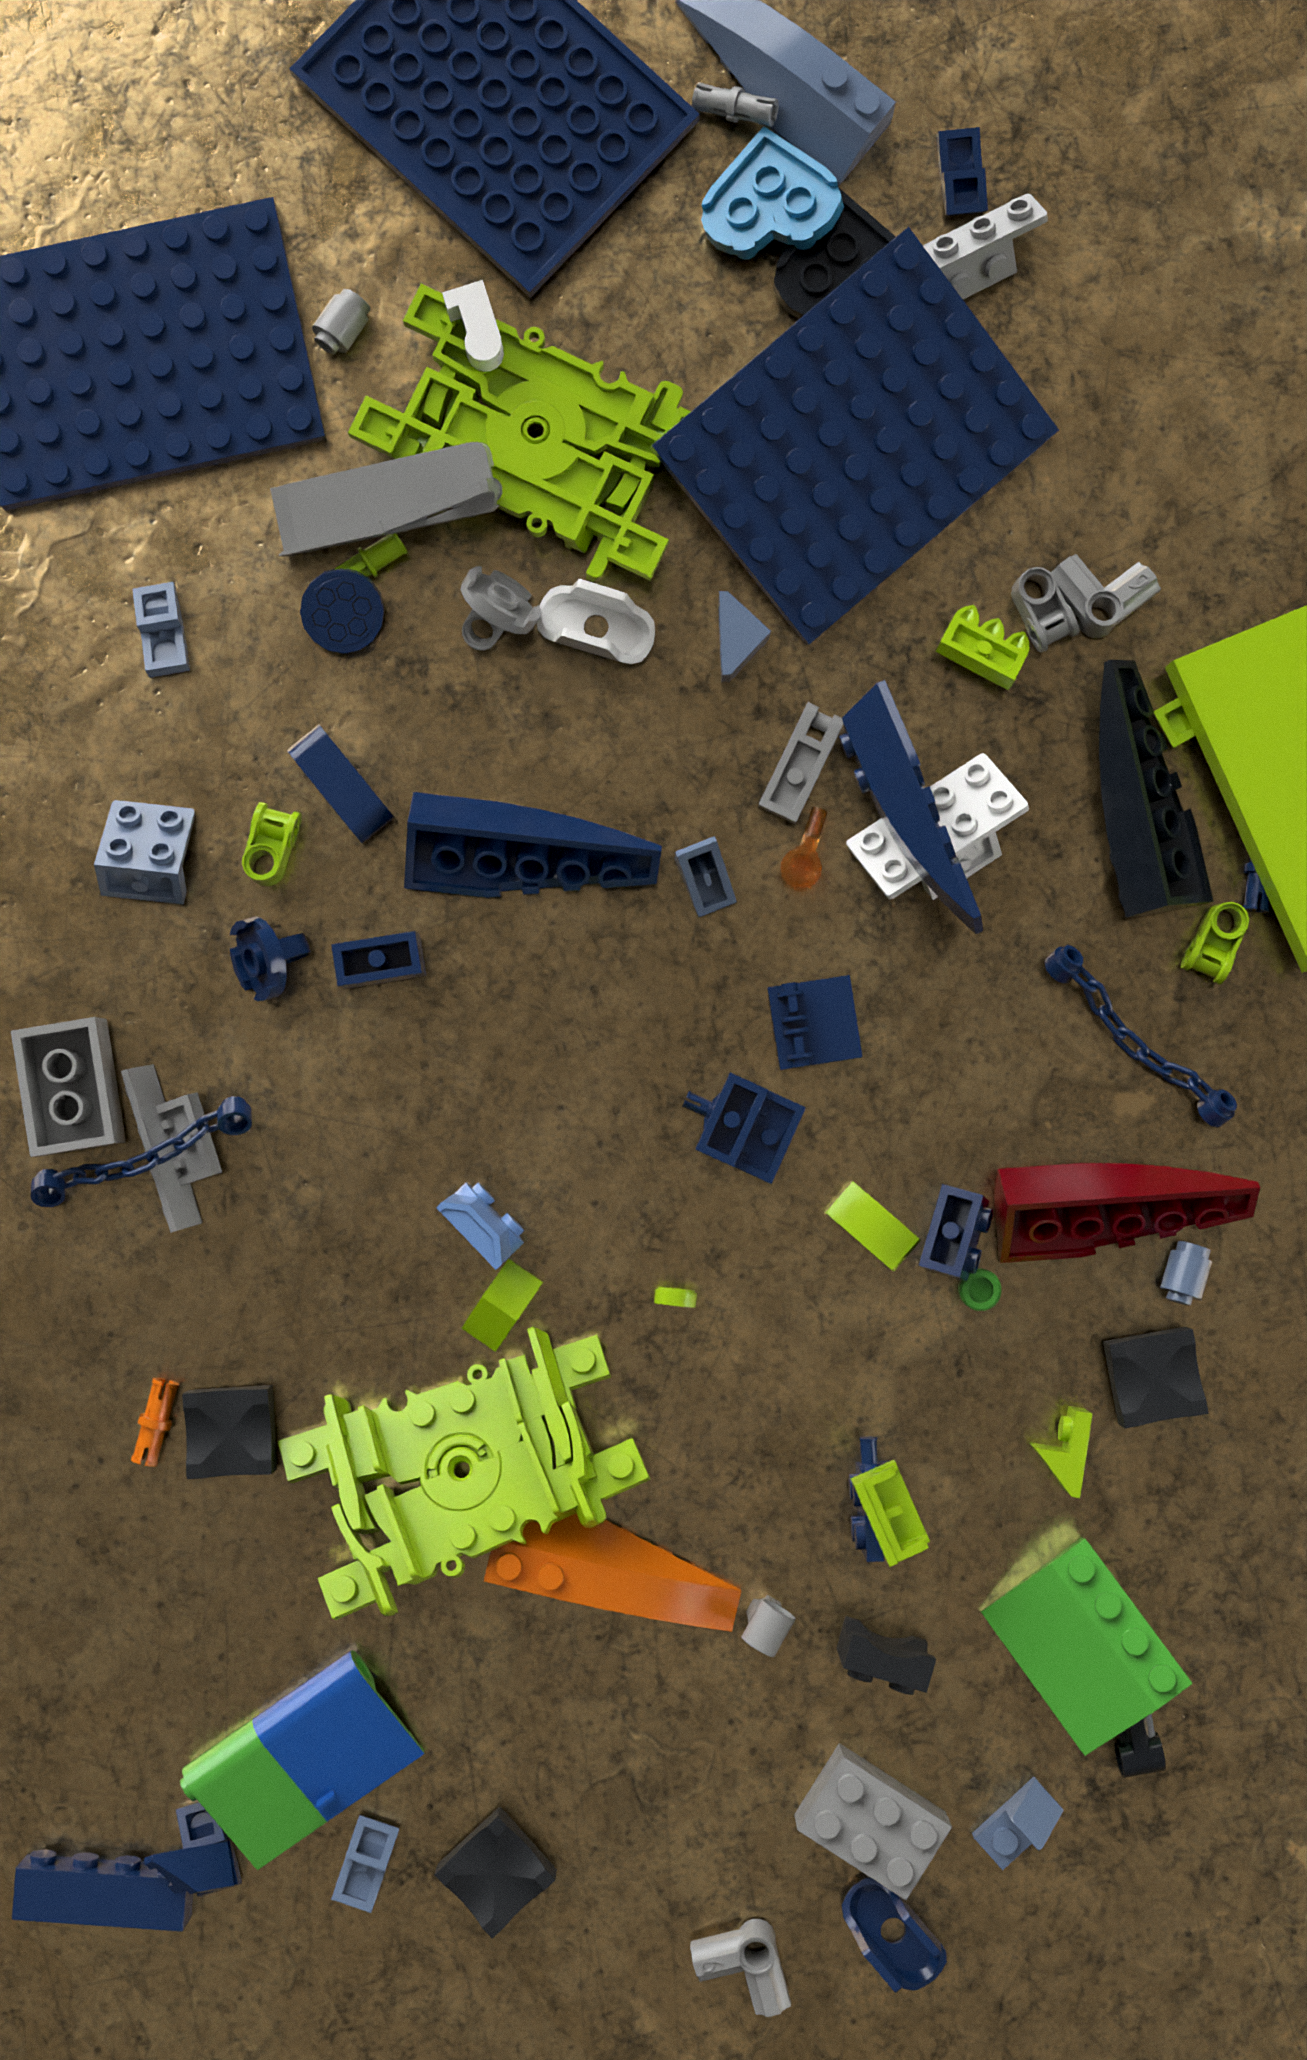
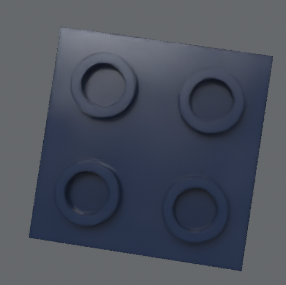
M850 975L767 987L780 1070L863 1057Z

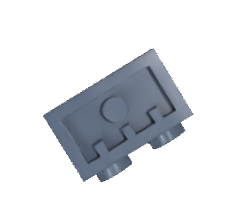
M119 800L113 801L94 862L101 896L184 905L187 889L182 865L195 820L194 809Z

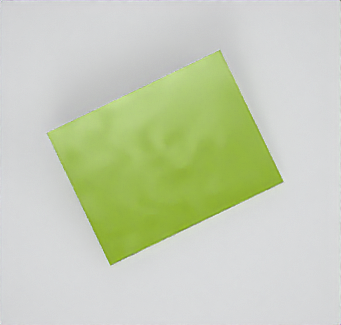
M1306 605L1175 659L1165 667L1302 973L1307 972Z

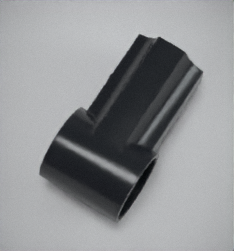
M1152 1714L1117 1735V1739H1114L1117 1764L1122 1778L1166 1770L1165 1755L1160 1737L1154 1730Z

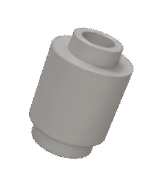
M343 289L340 294H334L312 326V330L316 335L314 338L315 342L330 354H335L337 351L346 353L368 322L367 314L371 310L368 303L349 289Z

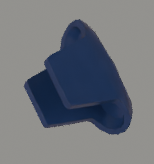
M871 1877L856 1883L846 1894L842 1903L843 1918L864 1957L895 1993L901 1988L913 1991L918 1990L937 1978L947 1963L946 1950L902 1897ZM889 1918H897L905 1925L904 1936L896 1942H889L881 1935V1926Z

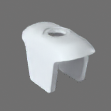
M578 579L573 586L560 585L550 589L540 603L541 616L537 622V628L544 638L553 642L627 664L643 661L654 644V620L647 611L635 605L625 592ZM599 615L606 619L609 628L604 637L597 638L585 633L584 624L589 617Z

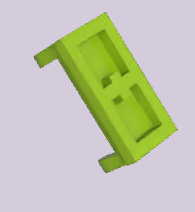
M895 1460L850 1478L889 1567L929 1548L927 1543L930 1542V1539Z

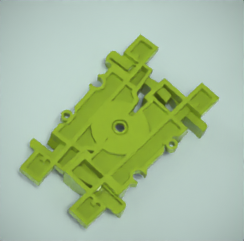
M531 1327L527 1331L538 1368L531 1370L532 1374H530L525 1355L510 1360L500 1359V1367L496 1368L492 1377H490L489 1371L483 1365L475 1364L467 1372L470 1385L456 1381L420 1394L406 1390L407 1406L397 1412L392 1410L391 1402L387 1398L382 1399L378 1408L370 1410L365 1405L358 1407L357 1411L352 1412L350 1403L346 1399L330 1394L324 1396L326 1403L324 1415L327 1425L278 1441L288 1482L293 1484L329 1472L333 1487L339 1488L342 1504H336L331 1509L339 1529L349 1545L353 1559L357 1561L318 1578L332 1619L338 1620L376 1602L381 1614L389 1617L399 1613L384 1574L391 1569L398 1586L405 1584L416 1585L436 1576L440 1565L445 1575L450 1578H458L465 1570V1563L459 1558L460 1556L466 1555L474 1559L513 1541L526 1544V1540L523 1537V1529L526 1524L533 1521L540 1524L541 1531L544 1534H548L553 1523L576 1513L584 1527L592 1528L603 1523L607 1518L602 1499L605 1498L607 1500L651 1480L633 1438L594 1455L576 1412L577 1407L572 1390L611 1378L598 1335L552 1349L548 1334L538 1328ZM481 1372L482 1377L476 1380V1374ZM549 1432L555 1445L556 1468L554 1467V1453ZM462 1462L468 1463L470 1467L469 1474L464 1478L457 1477L455 1474L456 1466ZM391 1476L401 1485L420 1481L421 1486L395 1496L392 1489L381 1484L377 1486V1490L365 1494L363 1482ZM380 1527L391 1542L369 1551L363 1544L360 1534L379 1532ZM456 1562V1569L450 1571V1564Z

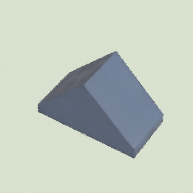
M719 591L718 597L721 683L730 682L767 643L771 634V630L728 591Z
M715 836L675 852L674 859L698 917L737 902Z

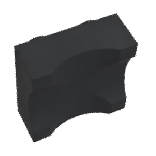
M1179 1327L1103 1341L1116 1415L1120 1426L1126 1429L1162 1420L1209 1414L1198 1369L1193 1329Z
M273 1385L188 1390L182 1394L187 1441V1479L231 1475H269L277 1470Z
M845 1616L836 1649L844 1669L848 1670L847 1674L850 1677L869 1683L872 1682L873 1677L890 1682L889 1687L891 1689L908 1695H913L915 1690L925 1693L928 1691L936 1658L928 1654V1642L925 1639L915 1636L906 1638L884 1637L869 1630L860 1620Z
M499 1807L437 1864L434 1875L464 1903L483 1930L493 1939L524 1906L545 1891L556 1880L557 1869L509 1815Z

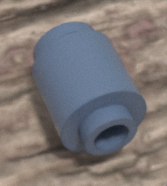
M1184 1241L1177 1242L1176 1249L1170 1251L1160 1289L1168 1292L1166 1299L1187 1306H1191L1193 1299L1202 1300L1212 1261L1209 1260L1210 1249Z

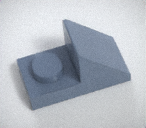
M1033 1777L981 1824L972 1835L997 1865L1004 1870L1031 1844L1040 1851L1064 1810L1040 1782Z

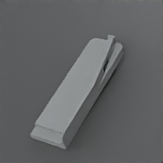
M469 442L270 488L284 550L281 551L282 553L279 554V557L298 555L495 511L499 507L496 503L502 495V485L492 476L491 467H494L490 448L482 442ZM447 508H454L439 515H436L434 517H431L429 519L427 518V516H430Z

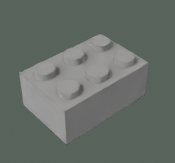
M91 1017L11 1031L30 1157L48 1156L126 1143L107 1019Z
M840 1743L794 1814L799 1832L905 1900L908 1899L952 1828L946 1811Z

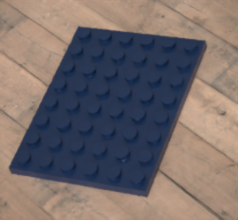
M355 0L289 68L292 77L530 298L688 134L700 119V114L577 0Z
M273 197L0 256V506L5 511L327 441L280 221Z
M907 227L649 448L804 644L809 645L1056 434L1059 429L912 230Z

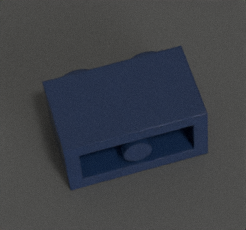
M416 931L331 944L337 986L343 989L427 976L421 937Z

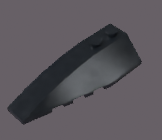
M1111 659L1104 662L1100 702L1099 760L1101 795L1110 846L1109 856L1115 868L1119 885V900L1124 908L1126 918L1150 916L1214 902L1196 822L1191 808L1183 811L1176 789L1181 788L1182 784L1177 772L1170 774L1162 755L1163 751L1168 749L1163 734L1159 733L1150 723L1149 716L1153 714L1154 710L1136 662L1134 660Z

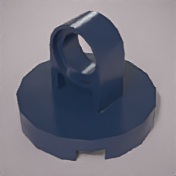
M258 916L236 921L230 930V936L237 935V946L229 948L234 972L245 991L250 989L255 991L256 995L253 999L256 1001H265L279 997L285 990L287 980L286 964L300 960L312 953L305 933L278 939L270 925Z

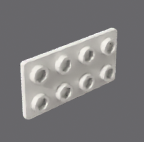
M984 753L979 754L930 786L940 816L938 824L939 826H946L956 854V858L953 859L955 863L960 862L966 878L1002 855L996 831L1029 810L1028 802ZM882 818L847 840L848 849L888 899H894L920 881L928 895L933 900L937 898V895L915 871L894 841Z

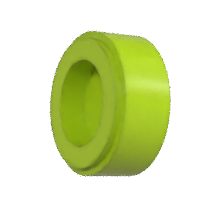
M659 1286L655 1288V1304L696 1308L697 1293L695 1290Z

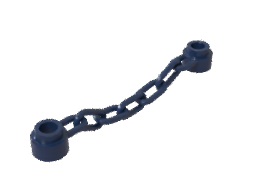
M1071 945L1058 947L1045 959V968L1052 978L1064 984L1069 983L1073 979L1083 988L1092 1012L1100 1016L1103 1023L1113 1034L1114 1041L1132 1059L1141 1061L1160 1074L1165 1081L1191 1090L1201 1099L1198 1101L1197 1108L1200 1116L1207 1124L1219 1128L1234 1117L1237 1103L1228 1091L1223 1089L1219 1091L1213 1090L1195 1071L1176 1063L1168 1062L1159 1054L1149 1049L1133 1031L1126 1028L1112 1009V1003L1103 984L1097 981L1082 966L1084 962L1083 956L1075 947ZM1081 973L1088 981L1085 982L1078 974ZM1098 989L1105 1003L1099 1009L1091 994ZM1108 1015H1110L1113 1021L1117 1024V1026L1119 1027L1118 1029H1116L1115 1026L1108 1019ZM1127 1035L1140 1047L1136 1053L1122 1041ZM1147 1057H1152L1160 1064H1162V1067L1160 1068L1158 1065L1150 1061ZM1173 1069L1189 1075L1187 1083L1171 1077ZM1199 1085L1208 1093L1207 1095L1198 1089Z
M237 1096L228 1097L223 1100L217 1111L201 1116L176 1137L169 1138L152 1147L148 1152L132 1157L127 1161H116L107 1164H82L79 1167H71L60 1172L53 1169L41 1170L31 1181V1200L41 1207H55L64 1201L65 1189L78 1184L95 1185L104 1180L112 1181L125 1177H134L147 1172L156 1165L163 1164L180 1155L206 1133L220 1130L228 1135L244 1134L252 1126V1109L243 1098ZM217 1117V1124L209 1126L208 1121ZM197 1128L199 1132L185 1143L183 1138ZM173 1144L175 1150L160 1158L157 1152ZM144 1159H147L149 1164L137 1169L132 1165ZM122 1167V1172L108 1175V1170ZM84 1170H95L97 1178H86L87 1174ZM73 1174V1180L65 1182L63 1177Z

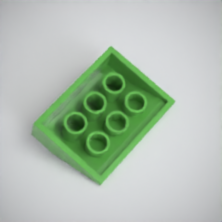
M1081 1537L981 1611L1084 1756L1155 1712L1193 1684L1086 1538Z

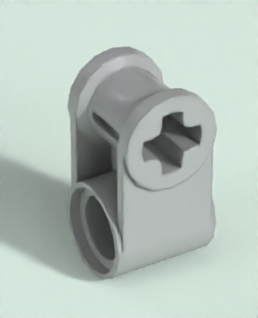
M1033 567L1025 571L1015 581L1011 591L1012 600L1037 651L1042 653L1048 650L1049 644L1067 635L1074 637L1079 634L1080 630L1077 619L1070 606L1066 603L1050 571L1042 567ZM1032 580L1039 583L1043 591L1042 597L1039 599L1029 597L1024 589L1025 581ZM1054 624H1058L1057 626H1055V627H1053V628H1051V629H1049V630H1046V628H1048V627H1050V626H1052V625H1054Z

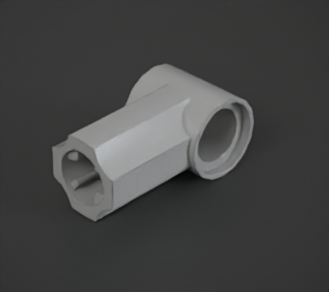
M767 1595L762 1599H753L746 1611L749 1624L741 1638L759 1652L775 1657L796 1618L782 1608L780 1601Z

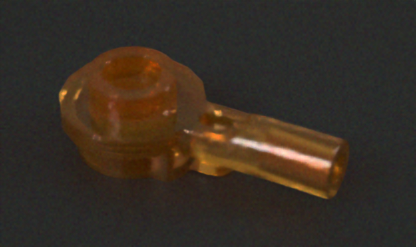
M812 807L800 846H796L795 849L789 851L781 862L780 872L782 879L794 889L803 890L810 888L817 883L821 876L822 864L816 848L828 814L824 809Z

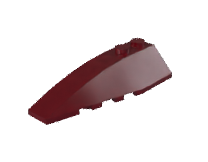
M1074 1163L1001 1168L997 1170L994 1194L1000 1263L1082 1258L1095 1255V1248L1117 1243L1119 1249L1135 1245V1238L1158 1233L1160 1239L1176 1236V1232L1194 1224L1201 1230L1254 1217L1260 1185L1258 1181L1212 1172L1128 1163Z

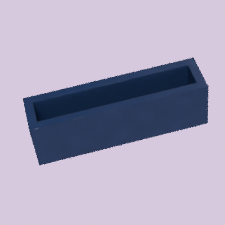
M36 1850L27 1854L16 1867L12 1920L183 1932L192 1916L193 1894H189L187 1891L174 1894L168 1888L170 1882L156 1868L150 1870L145 1865V1862H141V1858L137 1856L126 1855L117 1857L115 1860L99 1859V1856L94 1853H78L73 1855V1857L56 1856L57 1853L52 1850Z

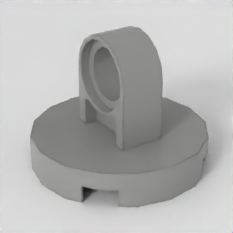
M476 566L469 570L462 581L460 590L465 601L472 608L462 626V636L465 642L476 650L491 648L504 630L514 634H526L534 628L540 619L541 609L539 605L532 607L528 602L532 596L531 593L516 580L500 571L493 570L489 576L482 573V567ZM478 619L487 621L493 629L492 637L487 639L478 637L473 632L472 622Z

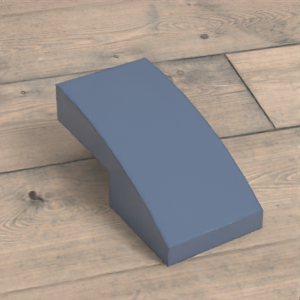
M174 582L133 588L136 624L141 633L145 671L149 678L190 671L183 620Z
M359 1815L331 1900L369 1913L372 1912L400 1828Z

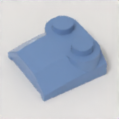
M466 1182L436 1208L496 1270L524 1243L520 1235L525 1230L509 1213H506L503 1217L500 1216L491 1206L495 1201L494 1197L479 1182L473 1187Z

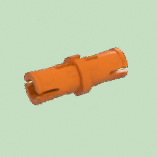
M157 1377L152 1379V1387L145 1413H141L138 1419V1424L141 1425L134 1453L131 1457L132 1462L140 1465L144 1461L148 1448L149 1451L144 1466H158L165 1432L170 1431L173 1422L169 1417L177 1389L180 1385L175 1381L169 1380L162 1397L166 1379Z

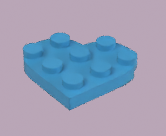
M763 126L708 190L702 201L703 214L701 221L707 239L717 249L746 260L753 258L759 250L763 249L774 239L788 245H794L801 250L811 248L816 240L821 239L833 229L843 211L844 204L836 177L825 166Z

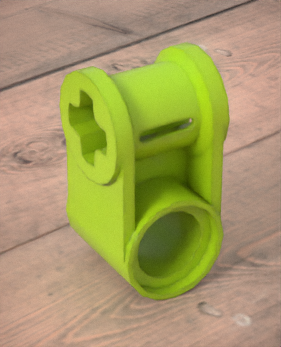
M258 803L252 817L250 835L242 857L243 869L255 883L269 887L276 885L282 880L291 850L299 834L302 820L301 813L294 811L292 814L268 808L267 803ZM265 855L272 856L274 859L272 870L264 875L256 874L254 865L257 859Z
M1235 902L1216 904L1208 908L1203 915L1195 936L1185 951L1181 968L1186 971L1192 968L1212 977L1214 983L1218 985L1223 984L1232 969L1236 952L1248 929L1249 916L1245 908ZM1222 910L1231 913L1234 919L1233 928L1228 933L1221 931L1217 926V916Z

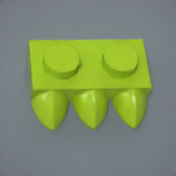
M969 605L961 608L955 613L935 652L1009 691L1029 653V640L1026 633L1023 631L1014 633L1005 641L1003 640L1004 627L999 618L988 620L981 627H978L979 614L976 606Z

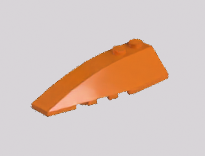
M575 1513L553 1523L548 1534H544L541 1531V1526L538 1522H529L523 1529V1537L526 1540V1544L513 1541L490 1552L483 1582L654 1620L729 1632L733 1630L742 1591L739 1587L695 1564L692 1565L674 1556L672 1552L658 1545L655 1546L636 1536L635 1533L622 1526L619 1527L607 1520L592 1528H586L580 1523Z

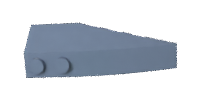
M675 0V3L706 43H710L719 55L720 62L728 73H732L744 88L745 93L778 99L777 118L774 121V125L770 127L773 132L825 166L836 177L839 186L891 124L896 101L823 43L762 1Z

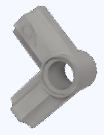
M1077 554L1068 557L1051 572L1066 603L1078 617L1079 628L1086 636L1091 638L1107 636L1118 623L1161 590L1156 575L1148 566H1144L1140 562L1136 563L1105 588ZM1092 608L1105 610L1109 620H1098L1094 617Z
M751 1919L745 1922L738 1930L690 1942L693 1966L699 1982L744 1971L756 2015H764L765 2017L781 2014L786 2008L791 2007V1999L776 1947L775 1931L767 1921ZM752 1942H761L767 1947L761 1951H753L747 1945Z

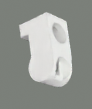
M483 280L442 292L450 322L462 319L466 331L465 349L470 364L475 369L483 372L496 369L503 360L504 352L499 329Z

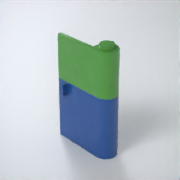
M351 1650L185 1765L182 1769L183 1778L180 1779V1784L186 1796L191 1801H199L251 1864L259 1870L425 1753L422 1746L376 1691L374 1678L366 1663L354 1650Z

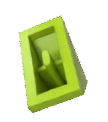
M508 1259L461 1329L496 1352L543 1281L511 1259Z

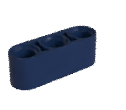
M319 724L287 749L290 756L362 844L395 818Z

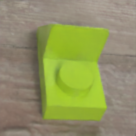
M1068 1406L1067 1416L1062 1415L1058 1425V1440L1063 1441L1062 1447L1031 1442L1029 1444L1063 1490L1071 1497L1080 1498L1093 1414L1085 1408Z

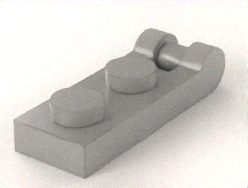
M810 702L807 703L758 804L759 808L793 824H796L843 726L841 717L834 714L833 718L819 712V707ZM810 726L825 732L821 742L806 735Z

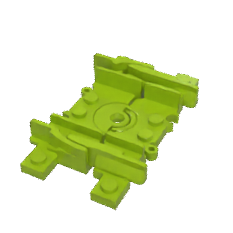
M420 284L403 319L405 327L438 342L432 356L433 360L441 367V370L437 372L426 367L404 413L369 396H365L348 431L349 437L394 459L469 442H482L490 448L494 463V467H491L492 476L502 485V495L497 500L496 505H499V509L517 518L529 515L526 524L530 535L542 537L546 534L549 524L553 526L555 535L564 539L566 548L570 550L574 548L583 553H586L595 535L598 537L600 544L586 571V580L594 582L600 578L610 561L651 581L669 544V539L635 524V520L654 488V474L648 472L649 467L655 468V466L660 467L661 465L660 460L649 447L691 412L681 406L679 409L677 408L683 396L682 388L669 381H662L653 394L628 382L624 371L620 372L617 381L606 383L600 377L604 370L603 361L590 364L554 346L544 348V333L538 327L528 328L524 333V340L519 338L516 328L497 319L496 323L504 352L503 360L492 371H479L470 364L467 357L464 341L466 331L462 319L450 322L442 293L424 284ZM532 338H538V339H539V340L536 341V342L530 341ZM476 391L478 392V396L482 397L483 403H485L489 407L479 403ZM446 412L444 424L441 428L444 413ZM533 424H538L544 429L543 434L538 438H533L528 434V428ZM602 451H604V453H603V455H602V457H601L600 460H598V459H596V458H594V457H592V456H590V455H588V454L583 453V452H586V453H589V454H591V455L596 456V455H598L599 453H601ZM605 503L606 508L614 510L615 514L602 508L601 506ZM535 522L542 524L539 528L533 527Z

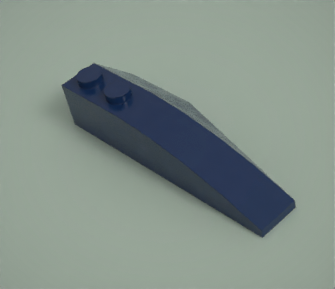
M880 681L842 717L845 733L839 735V739L847 759L855 756L859 768L853 770L861 793L870 792L875 807L891 836L915 871L944 905L975 934L984 931L982 916L960 862L955 863L953 859L956 858V854L945 825L939 826L938 824L940 816L935 804L936 801L930 786L923 788L925 782L914 746L886 681Z
M413 792L407 822L404 888L489 898L500 897L501 891L522 890L523 895L538 894L540 888L563 886V891L580 890L581 886L586 884L600 883L603 888L657 884L662 846L620 830L538 808L498 801Z

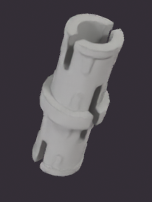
M698 82L692 97V107L696 111L725 116L727 121L734 123L743 120L772 127L774 121H776L779 108L778 99L745 93L743 88L736 86L732 87V89Z

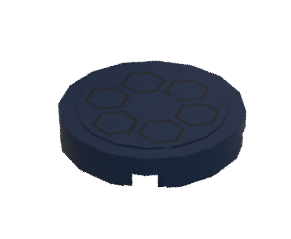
M332 569L324 571L310 582L302 596L300 615L304 629L315 643L328 651L349 653L361 650L374 640L383 624L384 603L381 592L370 578L357 570Z

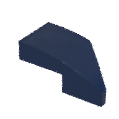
M228 1842L174 1850L144 1858L145 1865L150 1870L156 1868L170 1882L168 1888L174 1894L187 1891L189 1894H197L234 1886Z

